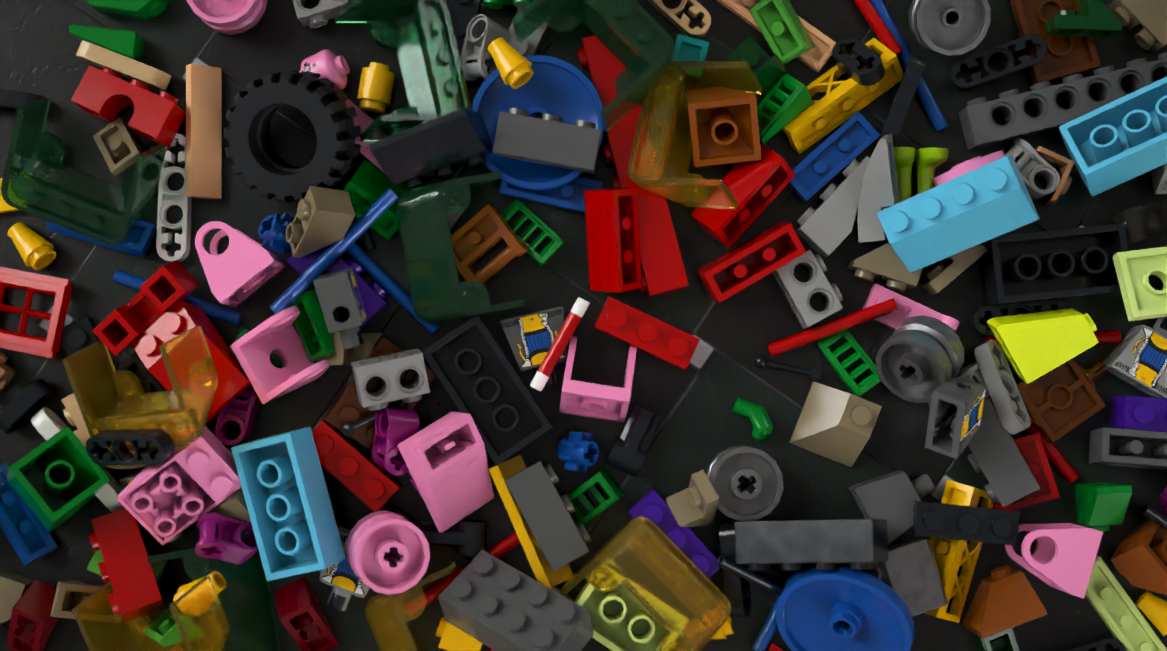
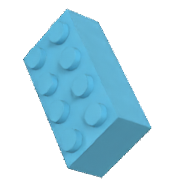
M1167 76L1059 126L1066 150L1071 159L1075 161L1074 165L1092 197L1167 163Z
M310 426L250 441L231 448L267 581L326 569L346 559Z

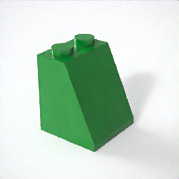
M68 426L8 468L7 481L49 533L77 513L111 481L100 465L92 461L84 445Z

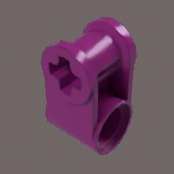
M247 387L238 395L246 397V401L234 398L219 412L215 434L221 443L238 446L250 440L256 414L261 404L253 388ZM236 421L241 427V433L237 439L231 440L227 435V428L232 422Z
M383 408L377 412L371 459L374 464L385 468L390 474L396 476L403 475L409 470L405 461L399 457L402 454L397 445L418 432L419 416L415 410Z
M206 513L198 517L197 527L200 529L199 542L195 546V552L198 556L241 565L258 551L251 522L229 518L219 513Z

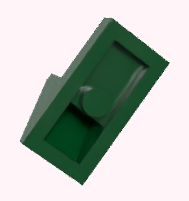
M1078 0V15L1077 11L1062 10L1056 12L1054 16L1045 22V36L1112 38L1122 31V23L1101 0Z
M750 36L725 60L762 99L765 98L780 78L786 73L789 74L776 54L770 57Z

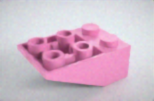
M451 411L397 445L439 533H443L494 499L485 445L471 414Z
M198 420L173 439L175 451L171 457L158 465H147L116 497L162 546L194 523L199 516L206 514L241 488L233 455L201 420Z

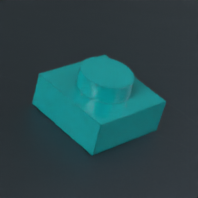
M678 34L669 69L701 76L710 42Z

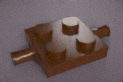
M1072 358L1029 384L1023 380L1017 383L1031 424L1039 429L1048 444L1054 443L1106 406L1096 392L1093 382L1108 372L1107 366L1102 367L1105 365L1103 361L1098 360L1085 370L1077 365Z

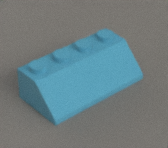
M1013 155L1004 156L877 212L890 245L910 273L1040 219Z

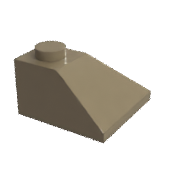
M813 381L789 443L852 468L871 436L882 406Z

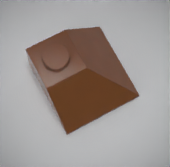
M725 87L687 90L694 167L761 160L756 94Z
M1147 518L1119 543L1111 561L1118 573L1123 575L1132 586L1167 595V531Z
M1006 565L991 570V576L981 580L963 624L965 629L984 639L1048 614L1023 571L1015 568L1010 569V566Z

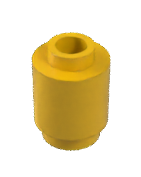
M371 62L369 67L362 68L357 100L360 101L359 109L373 113H385L386 106H390L395 74L389 71L388 65Z

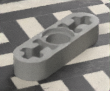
M989 340L976 347L974 350L975 357L1001 424L1012 435L1029 428L1031 425L1029 414L1002 348L994 340Z

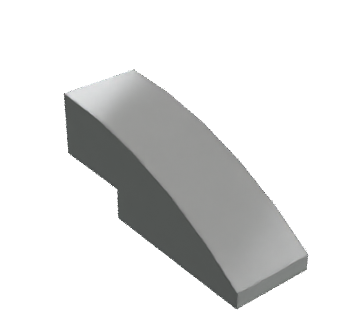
M886 134L879 139L863 177L857 218L859 243L887 239L877 212L897 204L900 200L892 134Z

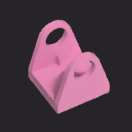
M208 222L196 234L195 247L213 295L222 304L237 307L287 267L277 254L266 250L257 241L223 222ZM222 229L213 236L209 254L203 244L205 235L210 230ZM228 236L229 246L225 252L219 254V242Z
M297 306L289 307L271 316L230 346L263 405L317 380L330 367L327 359L316 364L310 362L301 338L293 326V322L300 314ZM270 354L280 357L283 363L282 368H277L271 363Z
M572 336L569 344L559 413L624 423L630 403L637 347L630 345L623 388L571 380L577 344V336Z
M1072 523L1019 524L1018 533L1021 531L1030 532L1025 536L1021 545L1023 557L1015 553L1012 545H1004L1007 555L1048 586L1084 598L1103 532ZM1036 539L1037 547L1034 553L1031 554L1030 547Z

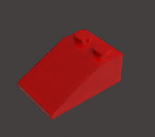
M179 300L131 343L147 370L196 421L201 420L204 424L208 423L251 384L243 368L208 316L199 306Z

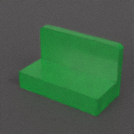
M364 160L342 190L349 192L355 216L358 218L389 188L396 193L399 199L370 226L389 240L408 217L415 205L416 197L402 186L393 185L386 174L367 160Z

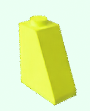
M1073 308L995 317L986 321L1016 375L1027 384L1099 343L1093 333L1097 331V327L1092 318L1087 313L1082 314Z

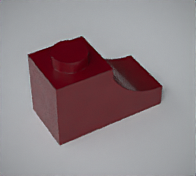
M306 577L274 591L279 620L302 651H329L340 646L338 636L323 610L320 597Z
M35 580L13 606L6 649L10 651H44L50 633L59 619L51 616L56 587Z

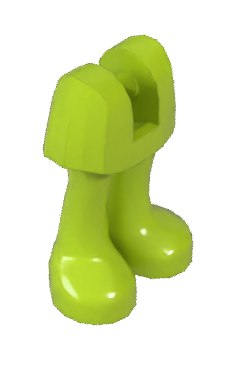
M894 147L900 195L898 203L911 198V172L914 159L917 168L918 195L934 188L932 179L935 176L936 168L947 161L949 149L933 147L921 148L915 151L913 147Z

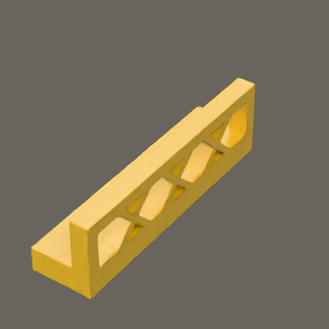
M875 38L865 43L866 46L880 55L885 69L884 77L874 85L862 86L852 78L846 81H837V78L844 74V72L835 65L806 86L810 97L818 92L827 93L820 100H812L813 103L782 128L788 137L791 147L800 155L852 117L856 112L899 83L904 75L898 57L894 52Z
M520 454L490 467L489 472L537 581L552 589L553 586L574 578L569 563L553 571L505 483L507 478L527 468Z
M947 480L940 502L977 507L979 499L982 497L980 507L993 508L994 505L987 491ZM930 537L929 541L948 604L952 597L953 601L949 612H946L947 604L924 613L936 618L959 623L983 542L970 541L967 545L965 540ZM962 565L961 573L957 576L959 567Z

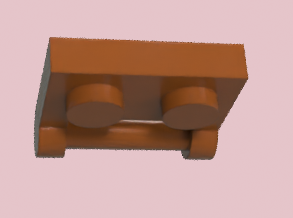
M493 204L485 206L440 245L470 287L476 292H480L486 287V281L516 256L521 257L528 251L526 244L515 234ZM504 239L508 246L476 272L471 265Z

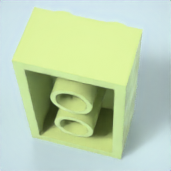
M604 558L574 601L590 611L594 633L592 638L611 651H669L689 621L685 613Z

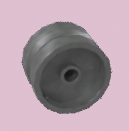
M913 0L908 11L909 28L914 39L924 48L947 56L962 55L976 48L985 38L991 23V10L987 0ZM953 13V19L946 21V15Z
M924 315L910 317L880 347L876 356V370L883 384L893 394L903 400L914 403L931 402L932 392L952 377H955L964 363V348L959 336L944 322Z
M734 446L718 453L709 464L706 473L719 497L717 508L729 518L742 522L756 521L770 514L779 504L784 489L783 475L777 462L765 451L749 446ZM741 476L748 478L749 481L748 486L744 489L738 487L741 484L738 481Z

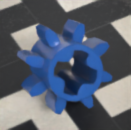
M275 213V215L271 214L265 217L258 229L259 238L263 240L261 247L274 254L276 251L280 254L292 251L290 243L286 241V229L288 224L293 222L294 218L287 213H284L282 216Z
M569 431V437L561 439L557 454L559 459L565 462V470L586 473L587 466H593L599 456V447L596 442L591 441L593 434Z

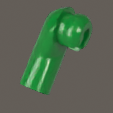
M739 397L736 398L732 413L750 419L753 426L752 436L756 440H768L770 434L773 433L774 425L766 409L756 403Z

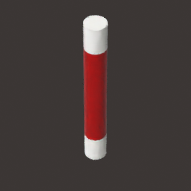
M580 297L577 298L529 386L542 392L588 308L589 302Z

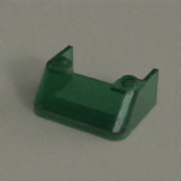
M348 0L336 14V23H366L369 36L375 44L385 48H396L408 106L398 107L391 114L380 115L360 135L361 142L381 140L461 108L471 110L450 11L444 0Z
M533 0L512 19L516 39L520 43L528 38L544 22L558 33H570L584 23L627 67L616 79L615 89L618 96L601 111L602 128L606 132L647 96L674 57L675 46L671 36L635 0Z
M42 98L17 108L1 184V194L5 202L16 209L108 245H117L126 240L156 193L167 145L161 143L138 155L135 170L125 175L122 186L119 187L63 165L65 158L63 142L56 135L44 131L51 100Z
M501 172L450 179L409 189L403 192L396 201L395 208L413 307L416 315L421 320L436 322L525 306L524 299L491 305L488 290L483 284L477 281L459 283L447 215L458 214L469 206L471 201L470 187L492 184L502 178Z
M196 545L166 550L148 556V563L183 557L185 571L193 580L205 577L213 571H218L223 575L227 587L217 595L226 647L217 648L212 651H281L269 581L266 580L259 550L247 562L241 565L214 558L200 557L195 552Z

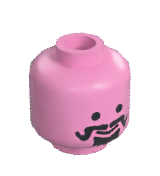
M325 49L302 61L300 73L309 71L317 73L318 79H329L334 83V91H339L346 87V74L350 73V69L342 55L337 56L331 50Z

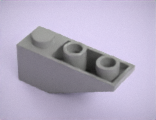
M868 156L861 162L854 159L842 172L846 178L838 186L831 183L819 196L823 200L816 210L809 207L797 220L801 226L795 231L796 234L823 259L828 257L852 232L858 210L862 181L870 160Z

